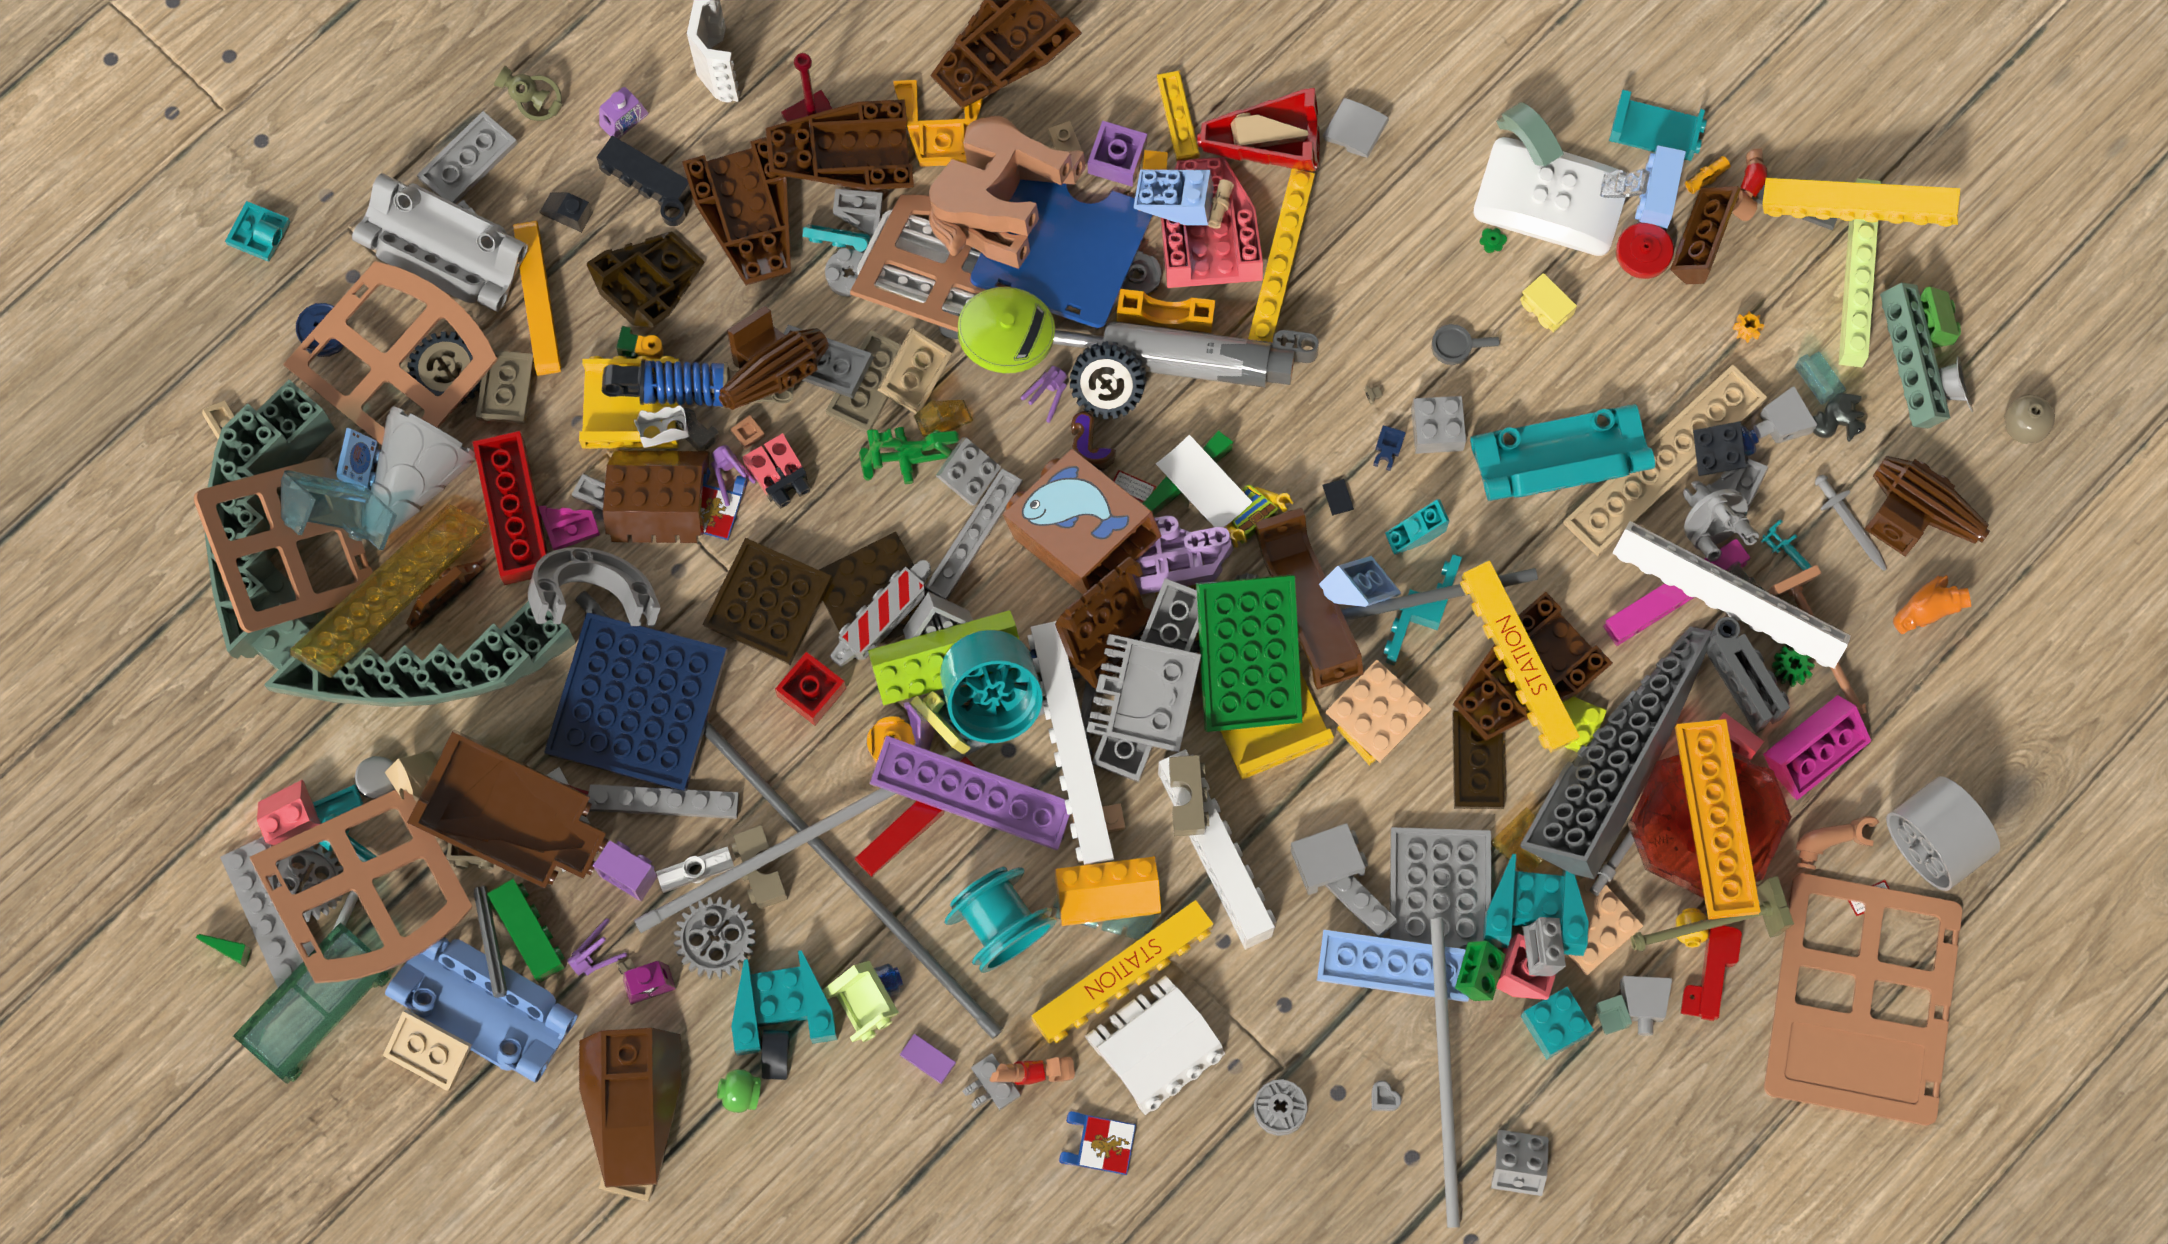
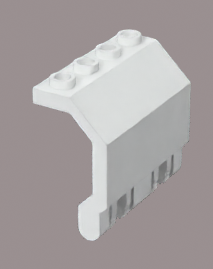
M694 0L687 36L697 76L716 99L727 103L732 101L739 102L740 91H737L738 81H735L736 72L733 71L732 53L712 50L713 46L723 41L726 29L720 0Z
M1166 975L1156 982L1159 988L1155 984L1149 987L1153 996L1158 999L1152 1005L1145 996L1140 994L1136 998L1142 1007L1133 999L1116 1012L1121 1021L1114 1014L1109 1017L1112 1025L1118 1029L1115 1033L1110 1035L1108 1030L1100 1024L1096 1027L1100 1035L1094 1029L1085 1035L1090 1045L1104 1058L1124 1082L1144 1115L1159 1108L1163 1101L1170 1096L1176 1095L1184 1085L1197 1079L1205 1069L1217 1064L1222 1056L1225 1055L1220 1041L1202 1015Z

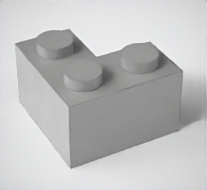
M928 592L904 627L903 632L905 638L910 639L970 622L973 619L969 610Z

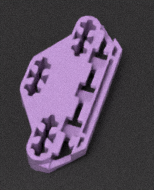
M1163 516L1154 518L1161 537L1136 560L1140 564L1143 575L1137 576L1138 578L1133 575L1140 595L1160 591L1165 578L1184 586L1215 581L1222 572L1221 564L1233 551L1229 531L1223 527H1215L1189 532L1179 527L1175 517Z

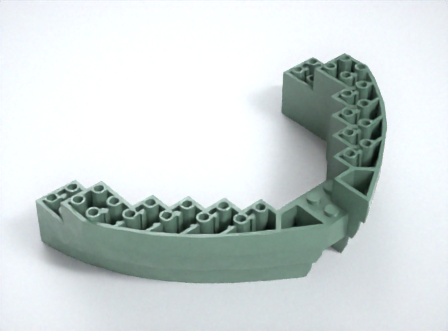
M289 379L257 411L247 403L222 428L214 452L208 487L302 463L335 428L325 411ZM257 494L216 505L224 531L230 541L270 530L267 516ZM205 533L212 593L227 652L236 659L241 655L245 658H254L258 654L269 662L277 672L264 686L269 691L345 704L385 707L434 705L479 696L512 685L519 678L536 672L548 661L576 644L569 628L562 622L561 624L553 623L554 618L550 611L546 613V623L537 624L529 601L501 629L493 623L459 659L440 643L423 661L404 645L386 663L370 647L365 650L323 611L247 633L239 625ZM277 548L236 559L252 607L257 612L296 600L291 582L270 561V558L278 551Z

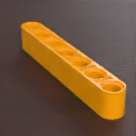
M538 221L513 224L515 238L528 244L527 253L519 268L537 376L562 372Z

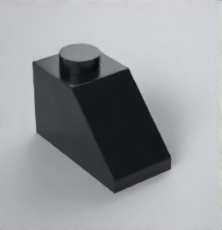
M550 192L540 210V214L581 233L593 214L588 201L568 192Z

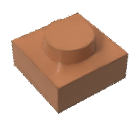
M750 415L731 428V432L745 450L765 437L764 432Z

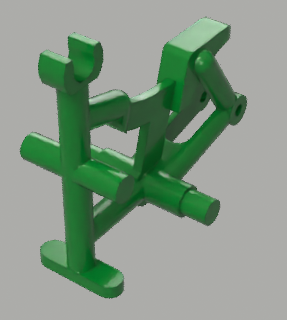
M903 427L894 429L896 438L892 437L891 429L881 433L876 429H870L867 431L870 449L868 450L864 447L859 451L863 478L867 481L873 478L872 464L874 469H880L883 467L882 463L899 461L904 484L914 483L912 464L948 459L953 450L946 445L957 443L960 440L959 434L956 431L941 432L935 430L921 441H907ZM895 448L897 452L880 453V449ZM936 448L941 453L925 456L921 451H929Z

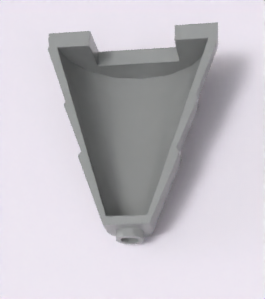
M393 406L387 415L382 447L378 456L375 482L371 485L365 523L369 527L368 532L378 538H381L382 535L388 537L419 513L420 508L442 492L444 487L468 469L476 459L475 452L470 448L465 449L462 447L463 443L411 413L408 416L404 413V410Z

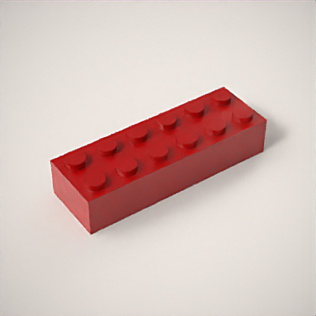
M517 431L473 441L500 578L504 585L531 580L537 562L548 554L524 438L521 432Z

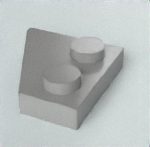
M835 189L833 214L866 234L873 236L881 218L883 193Z
M1748 458L1747 468L1726 471L1721 475L1720 479L1712 485L1708 484L1706 488L1711 493L1723 489L1736 490L1745 498L1749 509L1768 471V466Z

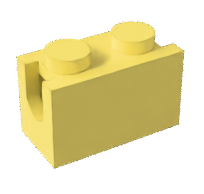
M1544 273L1523 291L1524 295L1520 299L1523 307L1527 311L1533 312L1538 317L1540 324L1546 329L1549 328L1553 333L1574 315L1577 307Z

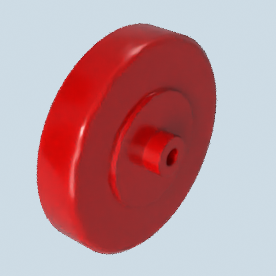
M1641 222L1629 226L1622 232L1616 245V258L1621 268L1631 276L1641 279H1650L1661 275L1669 267L1674 255V245L1669 234L1660 226Z

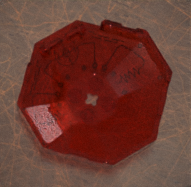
M1732 752L1755 883L1758 886L1767 872V868L1775 855L1792 816L1774 771L1765 766L1762 768L1749 762L1750 759ZM1680 754L1656 762L1628 821V826L1646 871L1705 899Z

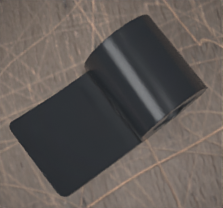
M763 1030L762 1079H787L790 1031Z

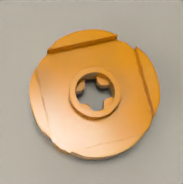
M894 716L884 717L877 721V724L869 730L867 735L868 750L875 762L878 760L886 736H894L895 739L914 746L916 744L912 727L905 720Z

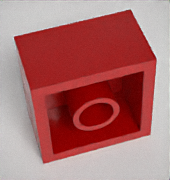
M805 652L778 684L775 691L779 699L816 726L846 690V685L843 679L808 652Z

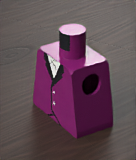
M654 961L624 972L623 983L630 1005L676 990L669 965L661 961Z

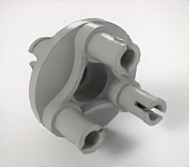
M1700 481L1691 482L1697 491L1694 495L1687 488L1684 489V498L1692 507L1685 521V535L1697 549L1703 552L1710 562L1716 561L1721 556V550L1717 548L1716 544L1725 541L1734 533H1738L1746 545H1752L1757 542L1756 538H1759V534L1750 526L1749 519L1746 517L1748 511L1747 501L1738 491L1723 489L1711 493Z

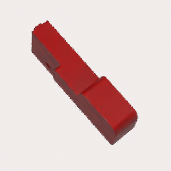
M1729 926L1709 929L1701 986L1688 985L1684 988L1680 1014L1701 1017V1019L1709 1021L1719 1018L1725 967H1733L1739 961L1742 932L1739 929Z

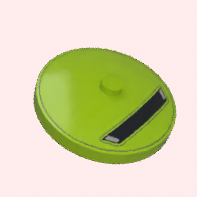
M998 287L980 292L966 303L959 316L958 339L963 351L974 363L990 371L1017 373L1033 368L1044 360L1054 342L1055 324L1051 312L1039 298L1021 289Z

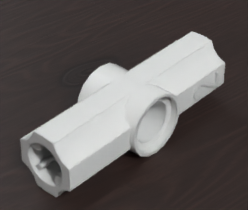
M724 847L699 857H689L685 862L656 871L662 891L665 893L690 883H701L710 876L734 868V864L728 847ZM693 865H700L702 867L697 875L689 873Z

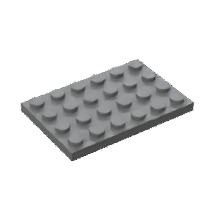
M1391 827L1390 913L1397 919V923L1390 928V939L1432 945L1430 919L1443 918L1445 947L1466 949L1468 942L1483 941L1484 920L1491 903V830Z

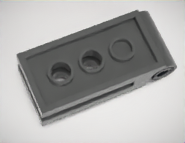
M1723 617L1718 620L1710 633V642L1707 645L1706 654L1756 734L1762 731L1769 721L1772 725L1780 721L1789 710L1790 702L1787 695L1783 691L1780 692L1777 687L1774 674L1770 670L1767 671L1764 666V659L1759 650L1753 648L1745 634L1738 637L1740 633L1738 622L1731 617Z

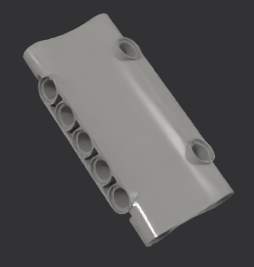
M383 173L379 174L376 178L367 212L362 221L355 227L352 235L353 241L371 250L375 249L376 256L381 261L414 273L462 301L468 303L478 301V303L497 312L503 308L514 276L528 250V244L506 234L502 226L460 207L417 184L406 185Z

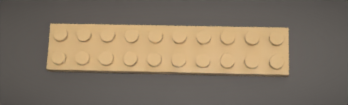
M1732 364L1647 443V446L1652 449L1654 454V469L1630 473V475L1607 480L1570 514L1563 524L1598 557L1624 533L1629 521L1635 523L1697 465L1693 430L1739 421L1742 423L1766 401L1767 396Z

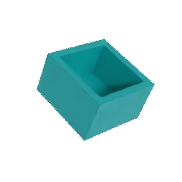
M1568 987L1551 995L1547 1000L1544 999L1528 1008L1520 1016L1546 1060L1590 1036L1594 1031Z

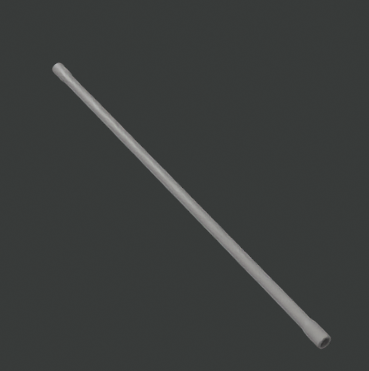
M1047 699L1042 701L1038 717L1045 714L1043 705H1048ZM971 739L966 742L971 748L965 755L956 749H952L942 756L958 761L989 743ZM882 788L876 790L662 907L640 916L634 920L640 933L645 932L661 923L662 920L897 793Z

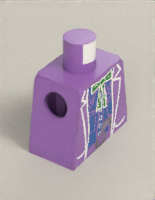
M623 87L618 92L613 93L600 106L599 125L610 137L613 135L619 139L649 113L639 100L626 87Z

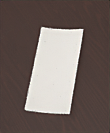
M1190 435L1156 463L1214 527L1224 528L1252 503Z

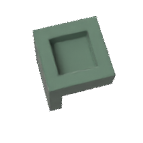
M1622 995L1598 1002L1595 1005V1010L1605 1035L1629 1028L1632 1024Z

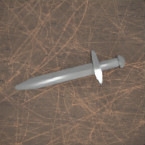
M1819 475L1815 479V485H1819L1829 499L1820 508L1821 511L1834 507L1869 558L1885 571L1886 566L1879 551L1842 501L1850 494V491H1844L1837 495L1827 481L1828 477Z

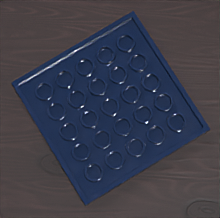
M587 612L544 753L549 756L686 792L728 649L642 626H631L627 622Z

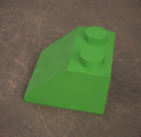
M1926 287L1920 298L1932 346L1936 348L1954 345L1961 334L1960 324L1958 321H1955L1954 301L1950 300L1947 291Z

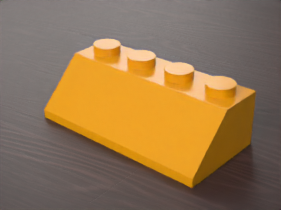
M1155 856L1055 869V885L1062 926L1161 914L1159 879Z

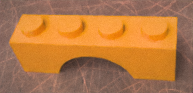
M1120 289L1117 321L1211 333L1215 300L1191 297L1182 302H1166L1154 299L1143 291Z

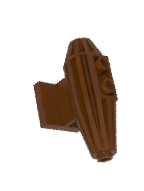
M766 306L729 328L727 331L733 364L740 370L720 389L719 400L725 408L734 410L773 394H781L807 376H810L818 370L817 364L829 347L824 333L818 328L792 331L784 335L773 326L771 310Z
M1886 456L1873 474L1887 499L1865 530L1906 557L1924 534L1928 525L1974 544L1977 541L1982 543L1990 533V530L1987 529L1989 524L1954 489L1955 485L1947 477L1932 471L1926 463L1916 459L1910 461Z

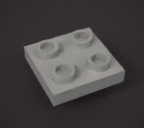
M962 437L936 474V477L969 505H975L1001 466L968 438Z

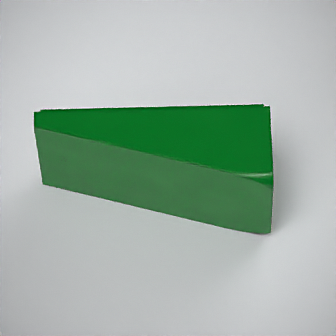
M197 934L196 938L205 945L244 967L247 966L251 949L246 944Z

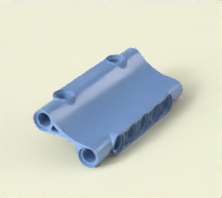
M443 937L423 953L408 960L391 980L385 991L386 996L410 1009L414 1014L472 1044L471 1051L506 1071L514 1070L534 1083L538 1082L542 1077L550 1060L578 1017L576 1013L559 1003L555 1004L556 999L549 991L503 964L507 995L495 998L492 992L486 955L459 939L449 942L447 938Z

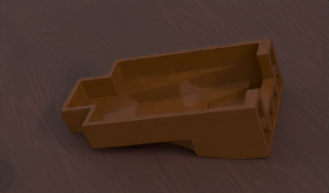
M457 730L452 731L429 781L407 821L412 826L543 888H546L547 884L552 885L559 872L554 870L556 866L583 879L586 874L591 876L594 870L593 865L596 862L593 859L597 851L602 853L609 840L605 838V831L580 820L581 815L587 816L592 806V803L588 802L590 799L589 795L532 769Z

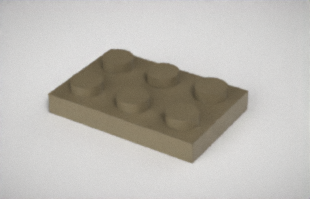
M493 350L498 361L481 379L476 419L525 424L534 367L533 354Z

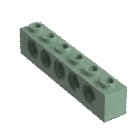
M1900 283L1880 294L1882 308L1885 312L1887 328L1891 336L1893 352L1896 357L1898 373L1901 377L1910 420L1913 427L1929 429L1951 417L1918 286Z

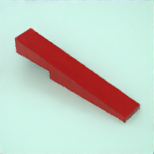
M966 756L959 761L976 767ZM916 801L855 857L856 862L873 877L940 819L945 811Z

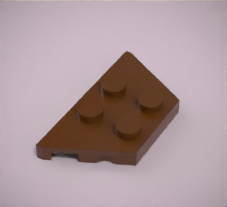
M472 562L444 570L434 585L429 584L420 592L421 596L417 599L406 624L412 631L415 630L481 573L484 568L478 562Z

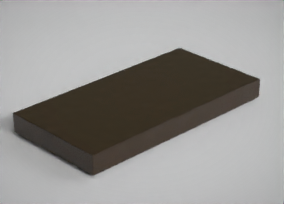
M1453 711L1454 809H1504L1503 733L1485 741L1459 711Z

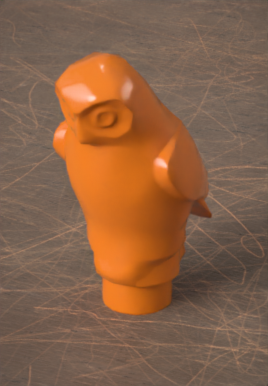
M1938 575L1913 595L1909 602L1893 618L1894 627L1900 634H1905L1917 626L1925 627L1946 615L1959 613L1963 608L1971 607L1968 588L1958 589L1957 586L1948 588V576L1942 577Z

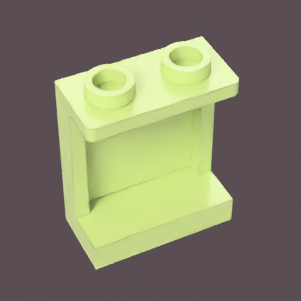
M870 961L853 965L822 990L827 999L837 996L856 1030V1033L850 1037L852 1042L861 1039L863 1042L872 1039L876 1036V1030L889 1026L892 1023L891 1019L899 1013Z

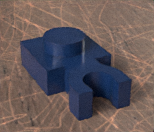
M1382 426L1375 448L1380 453L1375 457L1373 466L1378 467L1380 460H1386L1388 462L1386 470L1391 471L1393 465L1392 455L1399 456L1406 432Z

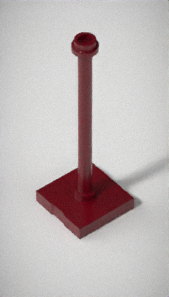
M799 53L794 58V66L800 71L804 99L781 111L785 122L833 109L822 90L813 94L809 72L812 66V59L806 53Z

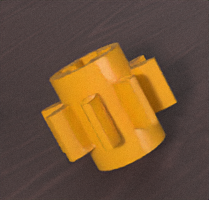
M1750 311L1744 317L1739 314L1736 319L1738 323H1734L1733 329L1738 332L1736 338L1746 339L1747 343H1749L1752 337L1758 340L1761 335L1759 331H1762L1764 328V324L1759 322L1760 315L1755 316Z

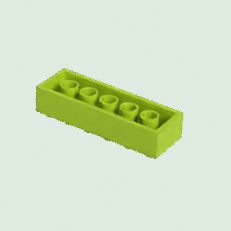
M1005 611L868 650L883 706L943 689L940 677L943 659L948 650L957 641L969 634L984 630H997L1009 633L1019 639L1011 611Z

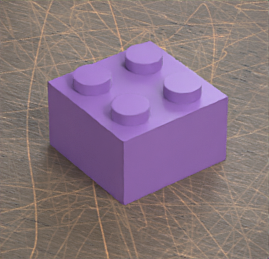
M1102 121L1088 160V174L1133 187L1144 150L1147 147V134Z
M609 840L593 867L599 877L637 900L642 901L657 878L654 871L655 867L651 865L652 861L641 854L636 857L630 852L631 849L619 841L615 844Z

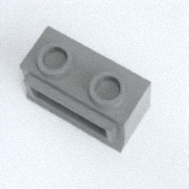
M1540 917L1532 924L1523 927L1529 975L1553 976L1566 967L1559 918Z

